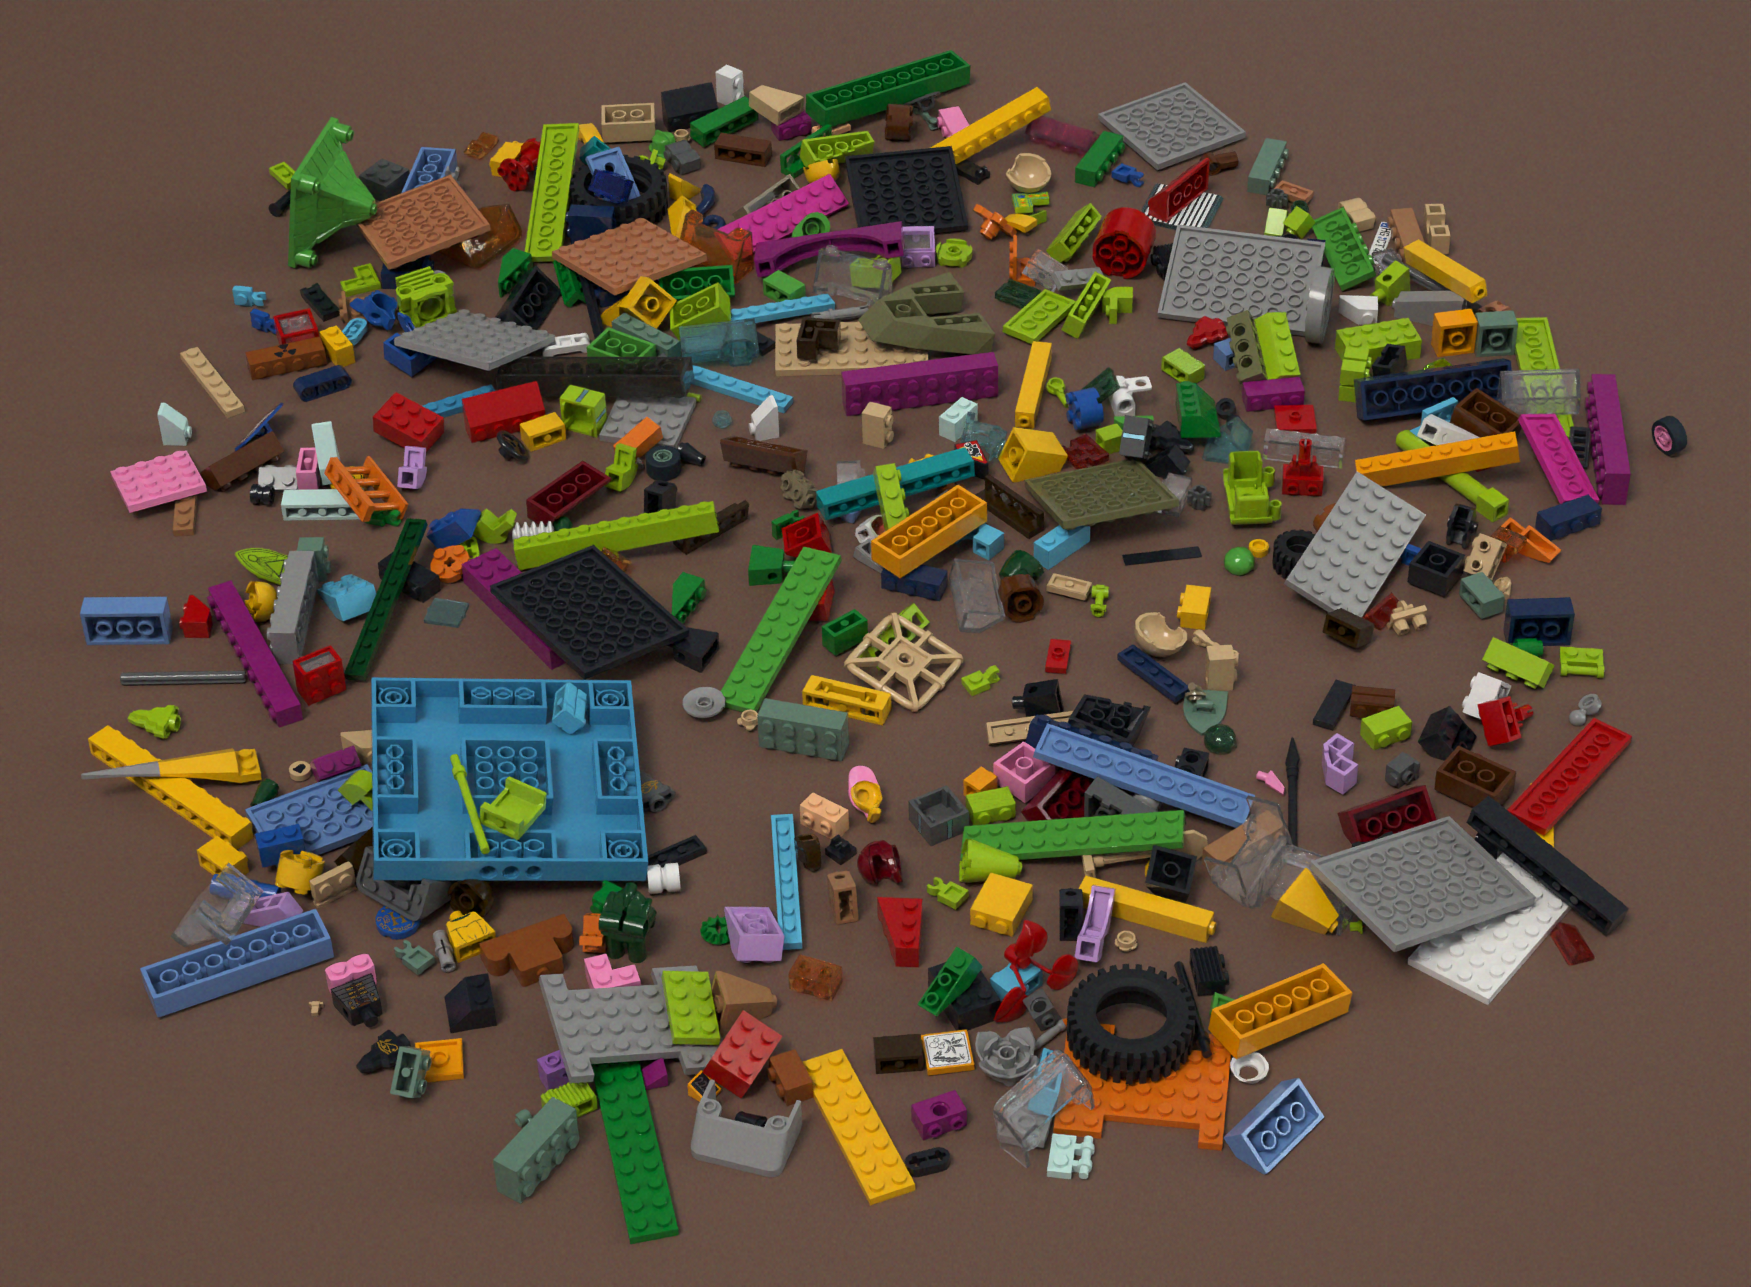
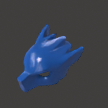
M375 290V292H372L371 295L364 299L355 298L349 304L354 310L363 314L371 325L384 327L386 330L392 329L396 320L395 312L397 308V302L394 297Z

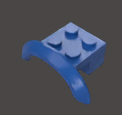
M398 312V320L404 332L413 331L415 326L410 317ZM395 333L383 342L384 359L411 377L436 358L443 359L395 346L394 338L400 336L398 333Z

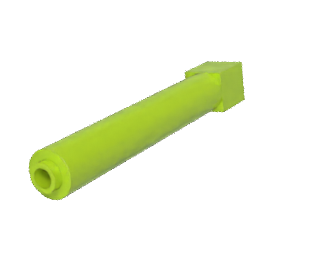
M1409 430L1401 431L1396 436V446L1403 451L1430 447V445ZM1466 472L1439 476L1440 479L1474 503L1476 511L1492 523L1508 514L1509 499L1493 487L1490 489L1486 488Z

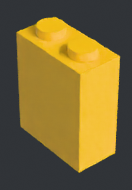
M990 873L970 908V925L1013 937L1033 900V885Z

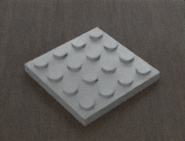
M622 388L599 434L600 441L617 443L645 417H649L661 427L663 439L653 447L667 445L677 448L696 406V398Z

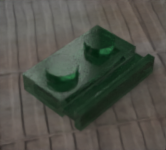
M1008 279V282L1004 283L995 292V299L1024 308L1041 293V290Z
M1108 367L1082 389L1096 388L1100 396L1097 398V401L1100 404L1117 391L1120 385L1114 375V371Z

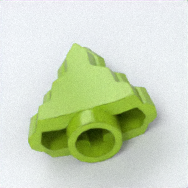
M167 705L166 707H155L152 710H135L129 714L128 721L135 726L145 728L146 732L154 734L155 737L167 739L171 731L178 732L181 717L178 715L179 708L177 706Z

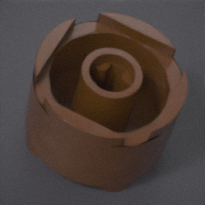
M887 105L885 139L910 141V126L913 124L912 105Z
M1017 574L1004 577L1001 580V585L997 591V598L1006 616L1014 622L1022 623L1035 618L1034 615L1038 611L1040 613L1044 605V599L1031 575Z

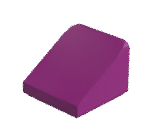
M663 1058L656 1060L641 1070L646 1090L668 1086V1076Z

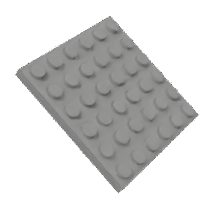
M1186 82L1098 114L1100 122L1113 133L1123 135V141L1157 170L1246 138V131Z
M466 309L459 310L455 314H448L445 318H439L435 322L426 323L425 326L414 328L413 331L404 332L402 335L394 338L395 346L487 371L555 342V335L549 334L546 330H534L530 326L516 325L515 322H503L500 318H488L484 314H473Z

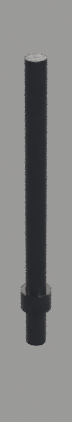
M1178 961L1174 964L1179 983L1186 987L1185 992H1190L1192 996L1191 1001L1195 1003L1196 1034L1194 1038L1197 1046L1201 1049L1202 1056L1209 1058L1212 1055L1209 1046L1210 1038L1208 1033L1204 1031L1184 965Z

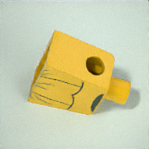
M454 911L449 917L450 921L446 923L448 940L453 947L457 963L479 955V943L496 938L495 930L476 912L463 915L461 911Z

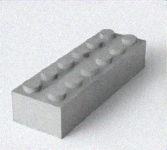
M289 551L288 559L284 560V573H281L280 577L281 586L277 588L278 599L274 600V614H271L270 617L271 627L267 628V639L271 640L270 650L278 664H293V660L302 657L319 584L314 551Z

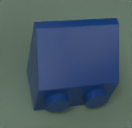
M459 509L455 512H449L445 517L439 520L435 519L430 523L426 537L438 549L458 545L472 538L481 511L479 509Z
M299 824L254 834L262 868L278 864L280 853L284 850H294L293 854H300L301 851H305Z

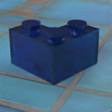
M595 169L588 190L593 191L597 197H605L613 203L620 204L621 202H628L634 181L612 171Z

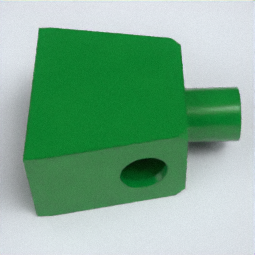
M752 545L748 568L749 586L782 583L784 573H789L795 561L785 560L783 549Z

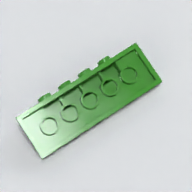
M1344 207L1314 220L1316 223L1312 229L1318 241L1325 242L1324 254L1330 267L1334 268L1335 278L1342 291L1376 276L1372 265H1375L1366 244H1363L1364 240L1359 233L1356 223H1351Z

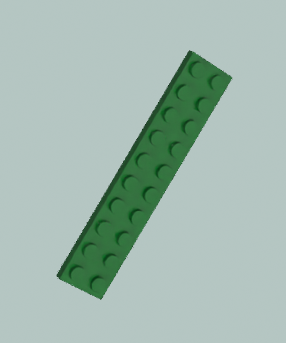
M639 1061L591 1064L630 1244L678 1236L676 1217Z

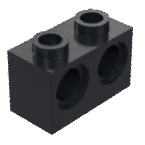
M1184 747L1181 756L1178 755L1176 758L1175 768L1205 778L1209 769V753Z

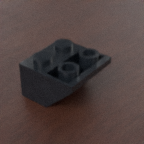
M1448 706L1430 715L1418 743L1431 757L1445 761L1457 746L1470 751L1477 736L1451 706Z

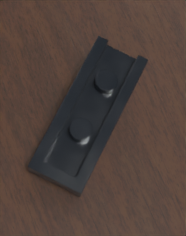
M967 159L956 164L958 175L977 185L984 178H990V171H988L986 166L980 167Z

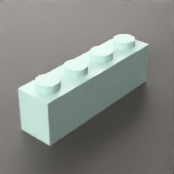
M337 489L284 490L281 509L284 521L360 520Z

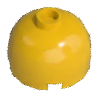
M832 159L833 163H828V160L808 165L809 169L803 167L806 180L810 184L830 174L834 181H836L840 173L838 160Z
M250 581L246 588V593H249V600H245V606L254 622L268 621L271 614H274V600L278 599L277 591L268 583Z

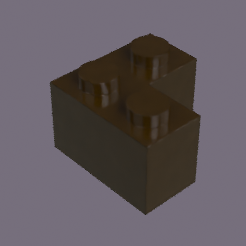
M803 317L796 340L797 358L816 360L819 348L838 350L841 340L840 320Z

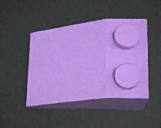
M769 907L724 908L731 950L737 961L743 963H750L751 961H762L764 963L781 961L784 934Z

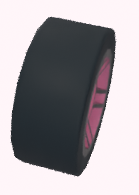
M1666 416L1653 423L1651 428L1653 441L1656 447L1665 455H1673L1686 448V431L1677 418Z

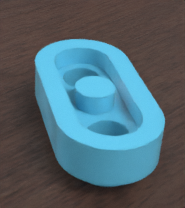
M363 318L352 319L342 330L353 346L367 332V321Z

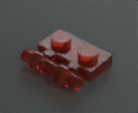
M1087 434L1070 440V447L1068 448L1064 445L1062 446L1068 455L1066 461H1070L1076 470L1088 468L1086 465L1088 463L1093 467L1109 460V453Z

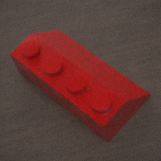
M1205 158L1194 164L1151 197L1148 201V215L1167 222L1208 189L1210 159Z
M537 381L462 399L465 430L471 443L495 438L498 431L501 430L510 433L519 432L521 423L546 415Z

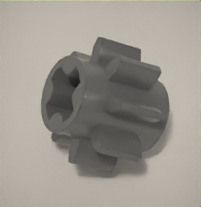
M1272 189L1270 193L1266 194V206L1276 209H1283V206L1287 207L1288 194H1284L1282 189Z
M1196 485L1192 490L1188 489L1187 503H1191L1192 508L1196 510H1202L1206 505L1210 506L1212 492H1207V488L1203 485Z

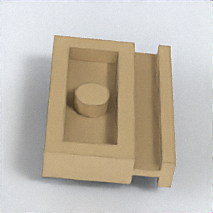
M349 861L309 881L312 897L314 898L313 903L317 908L357 889L354 868Z

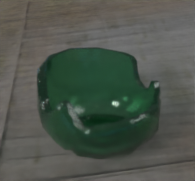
M1216 724L1205 732L1204 745L1211 753L1220 754L1224 752L1229 754L1233 747H1237V737L1230 726Z

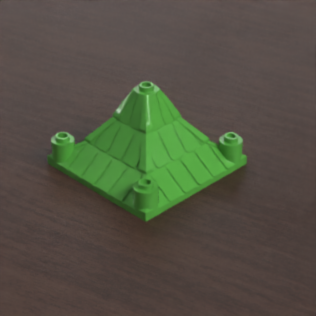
M330 118L291 178L289 267L296 268L297 265L311 268L315 266L318 255L311 249L316 243L319 244L342 227L346 228L370 219L377 212L378 205L375 204L374 197L362 181L356 177L347 154L343 151L342 143L347 144L349 141H352L354 131L351 126L339 123L338 118Z

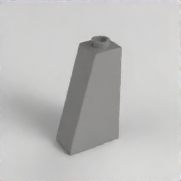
M1401 291L1398 298H1394L1392 309H1394V317L1409 318L1410 321L1433 326L1434 313L1464 310L1467 307V300L1453 291Z

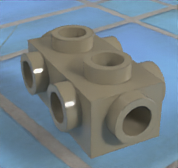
M799 470L787 471L783 474L780 489L784 491L783 496L793 500V505L798 509H813L817 501L816 491L819 490L814 486L815 484L806 479Z

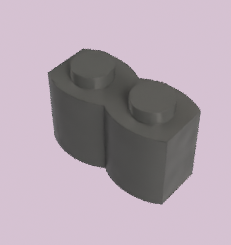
M686 140L665 145L664 158L672 164L673 169L682 175L701 169L700 156L691 148Z

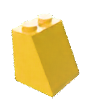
M1013 427L998 460L1011 481L1016 483L1060 472L1066 463L1068 455L1053 432Z

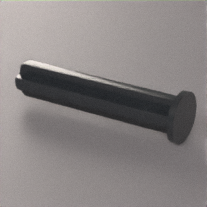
M291 189L275 203L269 205V212L273 216H280L282 211L290 204Z

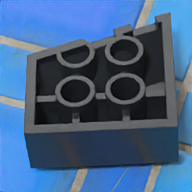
M1084 694L1069 717L1068 723L1079 729H1088L1100 736H1109L1112 740L1120 743H1129L1133 747L1140 735L1151 706L1143 705V708L1132 707V703L1124 702L1123 705L1116 704L1107 698Z

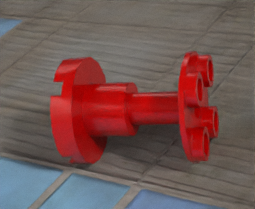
M530 138L522 144L520 150L522 157L519 162L515 159L507 158L500 163V167L497 169L498 174L502 176L503 180L508 184V188L512 191L524 190L529 185L530 180L527 172L535 170V166L538 164L541 141H535L536 138Z

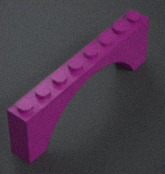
M902 221L756 243L754 263L757 277L769 276L777 270L781 271L787 266L803 259L832 252L864 251L878 254L884 258L904 256L905 237Z

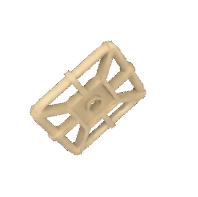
M890 613L870 633L863 637V641L845 660L844 666L845 669L874 687L875 690L891 693L892 700L911 710V712H918V709L924 707L938 691L945 687V683L963 663V656L932 636V632L921 629L906 618L897 615V613ZM891 624L895 640L888 645L877 637ZM900 625L920 637V639L914 644L904 638ZM929 643L945 654L931 655L921 648L924 644ZM869 646H874L882 651L879 657L858 658ZM907 659L908 662L903 663L901 660ZM951 663L940 677L926 669L930 664ZM878 666L886 671L887 674L878 681L858 667ZM920 676L930 682L932 686L918 700L913 682ZM894 677L906 684L910 701L886 685Z

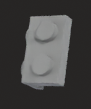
M266 465L265 467H259L258 484L261 487L266 485L274 486L275 492L298 490L297 467L295 465H285V467Z

